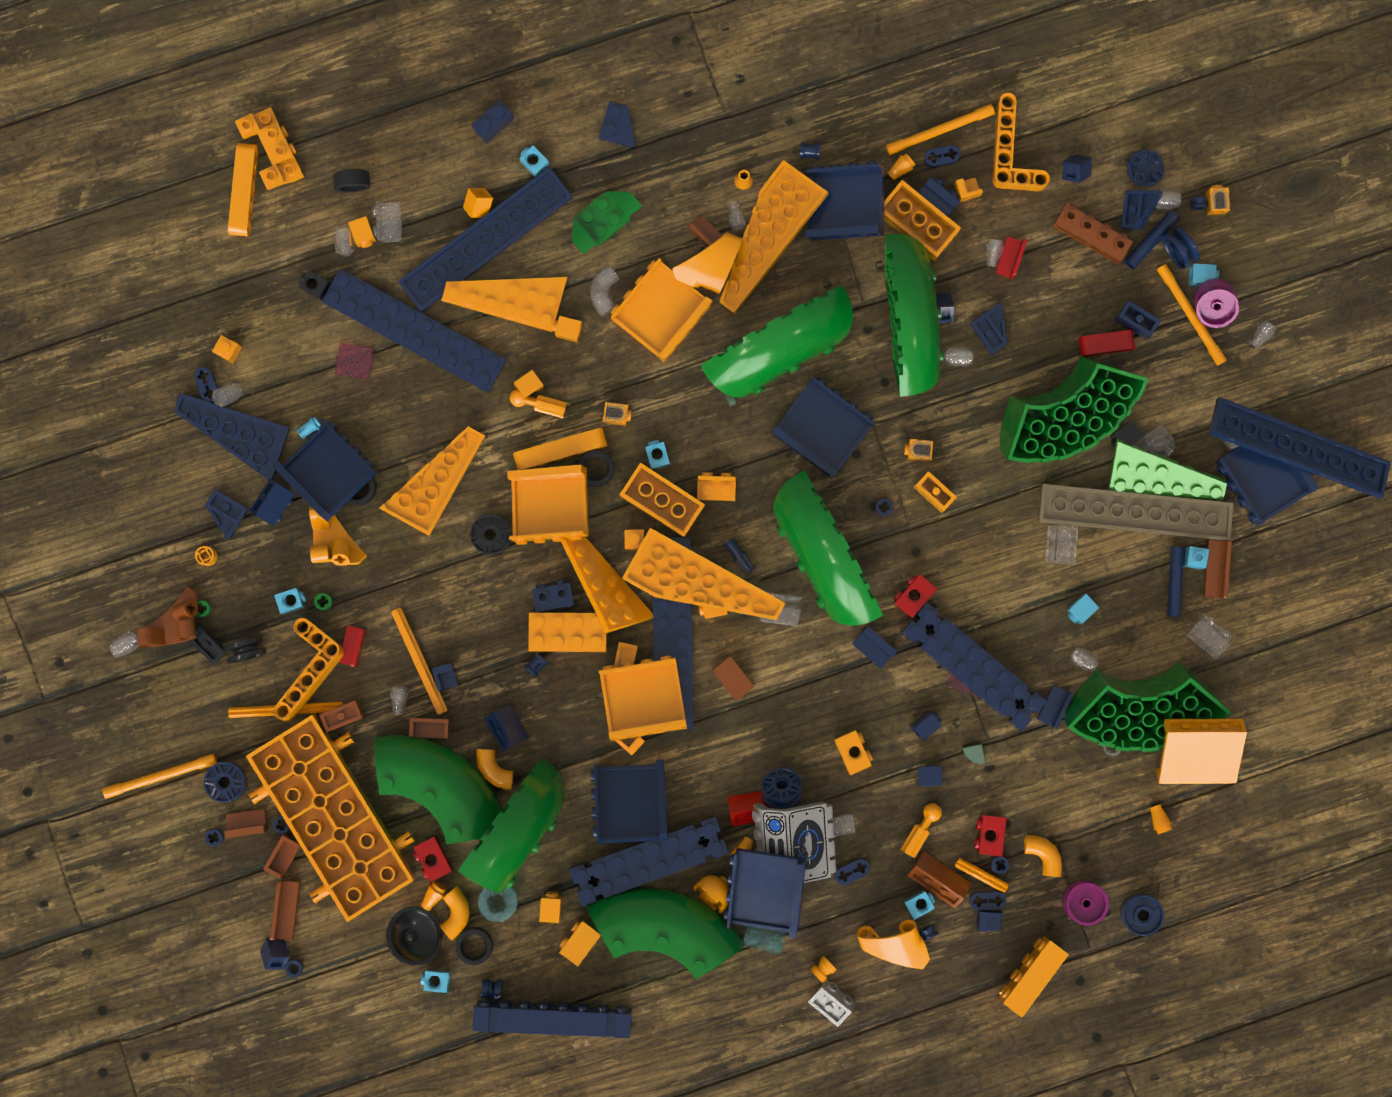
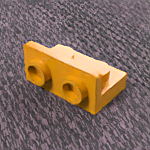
M703 472L702 476H698L697 500L735 501L736 477H732L731 473H721V476H713V473Z

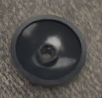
M412 906L398 911L391 918L387 926L386 941L392 955L404 964L412 966L425 964L437 955L442 945L443 934L438 919L433 913L422 907ZM408 934L412 936L411 941L407 938Z

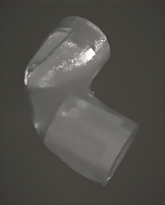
M609 264L601 269L593 278L590 287L591 302L601 317L610 313L616 306L609 296V289L620 278Z

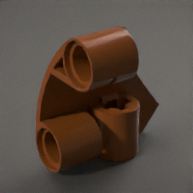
M187 586L180 598L168 611L148 626L137 629L138 647H157L195 639L194 616L198 612L196 591Z

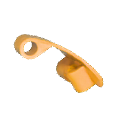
M728 232L724 233L707 248L673 267L675 279L692 287L698 288L701 286L719 294L734 263L742 238Z
M309 506L310 521L313 528V546L310 547L311 562H333L341 566L360 564L367 555L348 535L336 516L334 515L327 522Z
M914 920L901 922L899 925L901 933L889 937H879L870 926H863L857 930L861 949L875 957L916 969H924L930 960L926 945L919 935Z

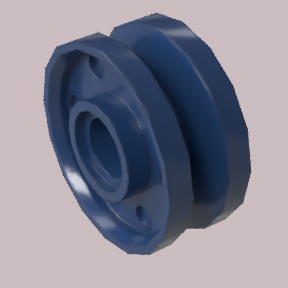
M1177 226L1172 230V235L1170 233L1163 235L1162 242L1164 248L1179 268L1186 269L1189 266V261L1195 263L1200 259L1196 244L1183 228Z
M219 762L207 770L204 777V788L211 799L218 802H232L239 799L245 793L248 778L245 770L240 765L233 762ZM224 777H227L230 781L228 787L222 785Z
M782 767L770 770L764 775L761 782L762 799L767 806L773 809H787L795 807L802 798V781L798 773L792 769Z
M1144 893L1133 894L1126 898L1120 910L1121 920L1125 927L1137 935H1151L1158 931L1163 923L1164 912L1162 906L1156 899ZM1141 910L1146 911V916L1143 919L1138 918V913Z

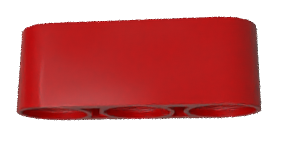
M1133 330L1088 335L1078 338L1080 355L1083 357L1135 350Z

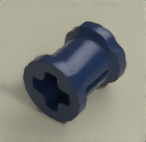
M819 142L816 144L800 143V159L809 157L819 160Z
M536 652L535 657L528 664H525L524 667L534 677H537V673L549 663Z

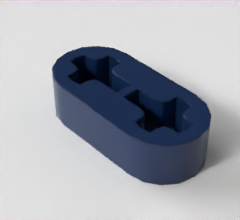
M954 145L934 148L926 152L924 162L930 168L951 165L958 161L960 150ZM949 150H952V153H956L953 159L950 156L944 157V155H947ZM931 154H933L934 157H941L937 158L935 160V163H932V160H928Z
M205 367L198 368L195 371L194 377L201 397L207 402L215 403L220 397V392L214 375ZM202 372L208 374V376H206V384L203 379H199V377L202 376ZM207 387H209L211 391H215L212 399L206 396V394H208Z
M856 859L839 867L834 874L835 880L841 885L849 884L867 875L870 866L866 860ZM859 862L862 865H866L863 873H861L859 870L853 872V869L858 867L857 864ZM840 871L844 873L851 871V874L846 876V881L838 879Z
M999 891L974 892L969 897V904L975 910L1002 909L1007 901L1005 895ZM996 895L1002 899L997 906L995 902H989V899H995ZM976 896H979L980 899H986V902H981L977 906L973 903V900L976 899Z

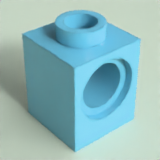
M534 145L531 148H525L520 154V162L534 177H537L550 166L549 161ZM531 157L538 158L536 164H530L528 161Z
M1192 264L1189 267V286H1200V284L1207 280L1219 279V271L1216 270L1217 265Z
M659 440L649 442V446L645 448L651 470L670 466L664 442L660 443ZM660 450L663 456L660 459H654L652 452Z
M1192 546L1185 547L1183 567L1205 569L1209 549Z
M299 588L274 595L280 614H286L306 607L304 603L307 601L304 591H300ZM294 595L296 603L290 606L287 602L288 597Z
M1083 594L1066 611L1069 613L1068 617L1075 624L1077 622L1083 624L1099 607L1087 594Z
M924 890L904 900L914 920L935 909L933 903H935L934 898L930 892L926 893ZM918 899L925 900L924 908H916V901Z
M427 969L421 976V985H424L423 991L447 993L449 991L451 971ZM431 976L439 977L440 984L433 985L430 981Z

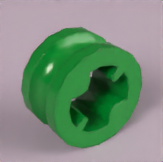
M325 593L318 594L314 599V605L319 610H328L333 604L331 596ZM323 596H325L328 604L321 607L322 604H319V600H322Z
M197 601L199 608V605L202 604L207 607V610H204V614L197 612L196 616L201 618L209 616L212 611L211 605L207 601Z

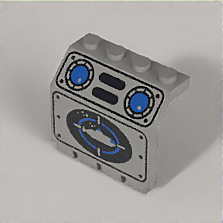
M822 801L787 809L767 808L762 803L754 804L752 818L755 822V830L753 831L757 846L755 851L807 858L804 883L830 878L831 873L837 872L836 858H833L835 856V840L829 839L834 837L833 821H827L833 819L832 804H826Z

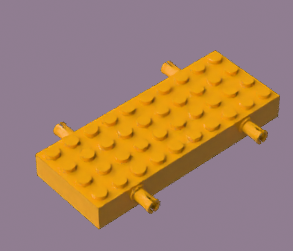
M314 714L246 756L263 784L258 789L250 792L249 797H255L252 799V802L256 804L270 795L323 882L322 886L309 892L310 897L319 894L312 899L313 902L317 903L330 894L345 920L349 922L417 879L401 854V849L415 842V839L411 837L405 840L412 835L410 831H407L395 840L392 839L340 754V750L354 743L353 738L348 739L351 737L350 733L347 732L335 741L331 740L319 718Z

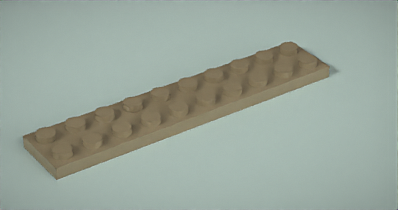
M1042 484L1038 522L1226 541L1231 540L1234 503Z

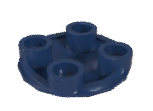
M1140 150L1129 158L1127 173L1135 184L1141 187H1150L1163 178L1164 165L1158 152Z

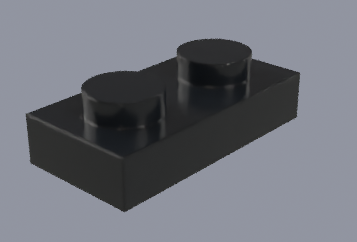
M202 623L196 627V638L189 641L213 665L217 664L227 653L223 650L224 646Z

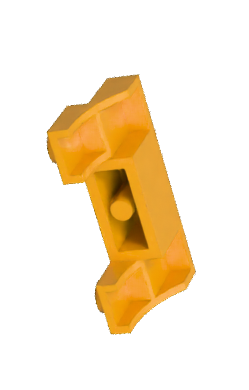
M271 107L254 115L251 113L235 121L244 140L258 134L272 163V166L259 172L267 190L304 178L303 172L294 156L297 153L292 143H288L286 137L289 135L285 127L280 126Z

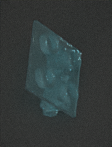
M747 926L743 944L780 955L786 932Z

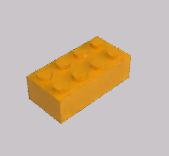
M903 180L884 201V221L900 234L911 236L920 241L934 262L961 230L960 226Z
M642 463L638 465L619 494L621 498L683 538L687 535L705 507V504Z
M529 613V652H607V633L596 613Z
M1045 936L1042 939L1038 938L1033 945L1034 950L1031 954L1027 953L1021 962L1023 965L1019 970L1015 969L1010 976L1011 981L1008 985H1003L998 992L1000 995L998 999L1020 1017L1025 1015L1069 955Z

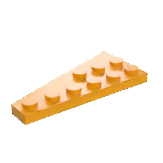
M567 277L446 282L441 301L552 332Z
M468 426L379 509L430 536L486 436Z
M583 537L582 540L564 538V541L561 543L606 633L653 618V613L586 537Z

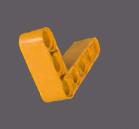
M1004 93L997 103L992 182L995 187L1000 189L1042 191L1050 181V176L1046 171L1012 168L1017 101L1012 93ZM1008 100L1011 106L1005 107L1002 101ZM1001 119H1008L1010 125H1003ZM1000 138H1007L1009 143L1002 144ZM999 156H1005L1008 162H1000ZM997 175H1004L1006 177V181H999ZM1023 176L1025 183H1019L1016 177ZM1041 177L1044 180V184H1038L1035 178Z
M305 618L295 621L294 631L319 652L275 705L274 716L284 722L292 721L344 656V649L340 644ZM304 624H308V629L305 632H301V627ZM322 635V641L316 644V637ZM337 647L336 654L331 656V648ZM324 662V669L318 671L319 663ZM312 677V684L306 686L307 678ZM300 692V699L294 701V694ZM287 707L288 713L282 717L281 711Z

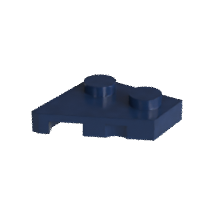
M609 101L599 139L635 148L628 106Z
M1126 190L1121 228L1142 229L1162 197L1163 192L1161 190Z
M999 303L970 323L990 355L1008 344L1002 303Z
M216 489L205 504L215 523L223 532L224 537L230 541L249 509Z

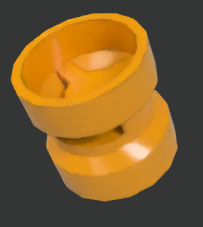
M202 546L196 550L195 559L201 565L212 566L218 560V553L211 547Z
M825 956L819 960L818 966L814 965L810 969L822 983L827 980V975L833 974L837 970Z

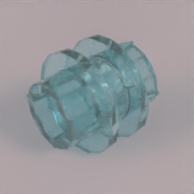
M506 887L502 893L484 888L478 899L481 914L487 920L493 922H503L509 919L516 911L518 905V896L513 887L510 889ZM502 895L506 907H502L499 910L495 909L490 899L491 896Z

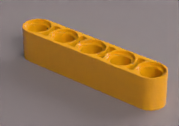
M237 143L228 222L229 235H250L258 161V146L255 144Z
M597 428L514 452L513 457L517 470L534 469L579 456L591 450H600L608 447L603 428Z

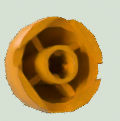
M707 875L693 886L695 892L699 890L701 893L699 898L714 910L720 909L718 913H722L728 907L729 903L726 902L727 891H731L725 877Z

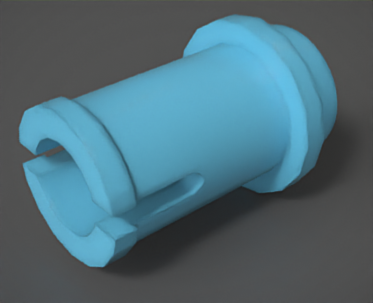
M316 416L314 418L310 417L308 422L296 429L302 439H305L315 430H320L322 424Z

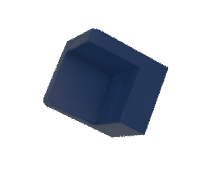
M1073 155L1063 161V179L1080 183L1090 177L1092 158Z
M453 663L432 668L438 691L458 686Z
M941 766L918 767L917 786H942Z
M978 910L977 930L980 932L1000 931L1003 913L999 911Z
M267 938L260 949L265 969H283L290 958L286 942L282 939L270 940V938Z

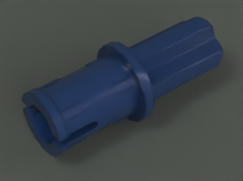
M734 538L724 544L733 556V561L739 564L745 574H749L755 569L754 565L745 555L746 552L742 551Z

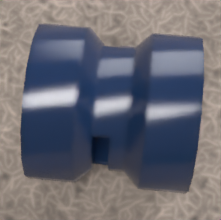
M484 978L481 998L493 997L495 1000H501L503 980H496L494 982Z

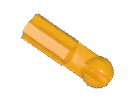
M518 389L513 390L509 398L510 402L516 407H522L526 404L534 406V410L559 418L564 417L567 402L542 395H538L536 398L530 396L524 398Z
M935 803L925 806L923 821L921 824H915L900 849L913 858L917 856L929 836L928 828L930 824L941 818V807Z

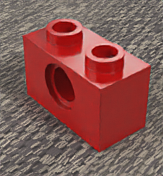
M920 574L917 577L913 575L906 583L908 587L905 591L900 590L894 597L896 601L893 604L910 619L917 614L937 590ZM911 590H915L919 594L916 601L909 598Z
M981 814V817L977 818L976 830H979L978 838L975 837L974 849H977L978 854L1002 857L1006 817ZM988 830H993L994 837L991 840H986L985 833Z
M437 835L413 847L415 850L413 855L417 862H421L423 866L421 870L426 880L430 879L432 882L454 870ZM429 854L436 856V864L431 865L428 863L427 857Z

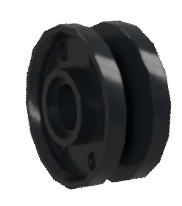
M492 514L483 515L471 527V542L484 555H499L510 545L511 540L509 536H511V530L506 521L499 516ZM490 530L496 532V537L493 540L486 539V533Z
M263 636L241 640L224 646V652L234 653L233 656L226 659L227 664L242 662L267 654L265 648L257 649L256 645L264 642Z

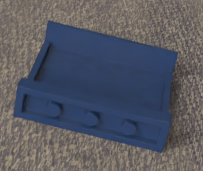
M868 161L864 165L859 163H849L848 166L832 164L830 168L813 166L812 169L806 170V173L810 175V179L829 194L810 217L809 230H805V238L811 241L884 236L883 166L877 161Z
M813 377L771 434L833 479L873 426L874 422L872 421L873 417L868 413L858 411V406L852 401L848 400L846 402L842 399L840 392L826 387L827 383L819 377L817 379Z
M321 418L320 420L324 425L320 430L316 431L283 465L280 462H276L272 467L320 517L328 522L376 472L372 469L374 464L367 457L363 459L360 456L362 452L355 445L351 447L348 444L350 440L343 433L339 435L336 432L338 428L331 421L327 423Z
M1241 446L1215 461L1218 472L1225 476L1227 486L1232 492L1236 493L1239 505L1242 508L1245 507L1248 512V519L1256 526L1262 525L1269 518L1309 493L1319 489L1309 472Z
M656 760V764L598 767L597 763H594V770H591V782H595V788L591 789L592 800H595L596 807H592V818L596 819V826H593V838L597 837L598 844L668 840L664 760Z
M737 848L735 854H731L730 866H733V871L729 873L728 877L731 891H727L726 902L729 903V909L725 910L724 920L727 921V928H730L731 924L789 932V938H797L807 858Z

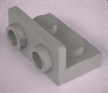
M829 980L822 983L821 987L808 1001L809 1004L837 1027L852 1013L856 1004L849 995L844 994L835 983Z

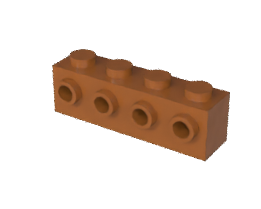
M1066 204L1052 226L1117 265L1123 260L1133 241L1129 240L1130 237L1128 235L1115 232L1112 226L1107 223L1102 224L1098 222L1095 216L1081 212L1080 208L1074 204Z

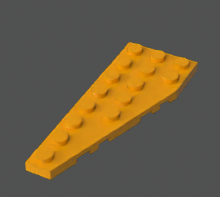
M784 160L759 191L757 203L753 208L749 225L747 224L738 250V255L732 265L730 277L726 282L719 301L734 314L742 307L829 194L825 189Z
M651 528L622 577L625 581L656 598L777 620L785 605V602Z

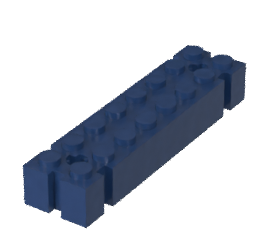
M925 603L915 615L919 619L916 622L910 621L901 634L912 643L916 640L920 642L919 649L1000 716L1005 717L1007 714L1010 717L1008 722L1017 730L1023 731L1032 721L1029 715L1032 712L1038 713L1047 701L1036 692L1028 693L1026 691L1029 687L948 619L942 618L940 620L936 617L939 612L930 604ZM926 625H927V627L932 626V629H931L932 632H933L932 634L929 633V634L927 635V634L925 633V632H926V629H925V626H926ZM1015 700H1016V701H1020V700H1021V703H1020V704L1022 705L1021 708H1020V707H1017V709L1015 708V706H1016Z
M716 816L701 820L702 825L696 828L693 823L668 832V840L643 841L595 858L591 861L592 865L586 867L585 862L570 867L569 871L573 883H579L581 888L577 890L581 905L585 906L596 902L598 895L602 894L604 898L707 862L706 856L713 855L715 859L729 854L723 837L718 839L717 833L721 832ZM701 836L709 839L706 846L698 843V840H701ZM591 876L599 878L597 885L589 882Z
M481 999L474 1006L472 1031L630 1038L632 1009H628L627 1005H616V1009H611L607 1004H597V1007H589L587 1003H578V1006H570V1003L567 1002L550 1005V1002L547 1001L531 1004V1001L526 1000L519 1001V1003H512V1000H500V1003H493L492 999Z

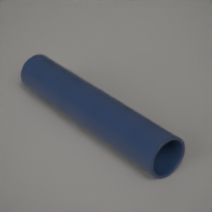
M1170 210L1124 260L1125 264L1131 269H1135L1159 243L1163 235L1168 233L1179 221V216Z
M1171 547L1167 616L1181 617L1184 548Z

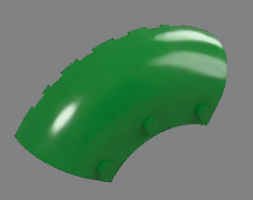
M887 234L885 235V286L890 310L892 363L899 396H911L923 393L936 385L941 375V362L944 361L943 350H940L939 319H941V308L937 307L936 272L932 270L929 253L920 241L908 235Z
M841 285L827 291L825 295L817 296L807 303L790 310V313L773 319L765 324V327L756 332H751L743 337L742 340L727 347L726 351L715 355L701 365L702 370L716 388L729 396L740 398L753 393L755 396L765 391L764 387L787 372L790 371L792 374L801 368V364L823 353L825 356L835 351L834 347L846 338L853 321L852 305L846 290Z
M1080 356L1070 376L1052 391L1035 397L1010 396L1000 431L1002 455L1006 459L1018 462L1045 463L1053 460L1067 459L1082 451L1085 452L1093 448L1107 435H1111L1120 426L1119 424L1125 417L1130 415L1136 401H1139L1149 378Z
M805 471L795 475L782 486L775 498L773 512L778 523L776 530L780 537L784 536L797 557L798 562L796 564L800 572H805L818 597L815 599L820 609L824 608L832 620L843 625H862L883 616L882 611L862 574L863 572L857 560L854 559L849 550L850 547L836 526L833 516L827 509L821 496L816 492L813 483Z
M1178 661L1166 672L1153 678L1139 681L1116 679L1096 669L1072 697L1065 713V723L1069 729L1079 736L1096 742L1103 747L1108 746L1115 748V750L1129 752L1130 750L1151 752L1158 751L1164 746L1166 735L1164 728L1165 719H1225L1232 712L1214 692Z
M397 734L375 737L374 756L379 795L404 796L423 805L440 824L445 836L446 845L481 839L492 825L494 819L502 811V807L495 792L479 770L462 755L432 740Z
M544 758L537 763L536 767L532 769L521 783V787L514 792L506 803V807L497 815L490 828L481 837L478 845L475 846L458 870L461 874L488 890L502 893L506 887L510 889L517 880L514 876L531 852L536 853L542 845L539 841L548 830L552 832L558 823L555 819L560 814L565 800L564 782L557 769Z
M654 887L632 888L604 898L603 895L599 896L596 902L586 905L599 934L614 959L635 951L660 952L679 961L697 979L734 956L745 946V942L731 925L730 928H727V921L724 920L721 914L704 902L675 890Z

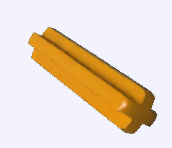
M962 858L957 859L955 863L956 868L1003 893L1007 891L1008 883Z

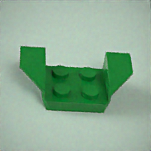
M606 191L574 216L572 242L584 255L593 246H601L630 221L631 215L640 209L642 205L631 192Z

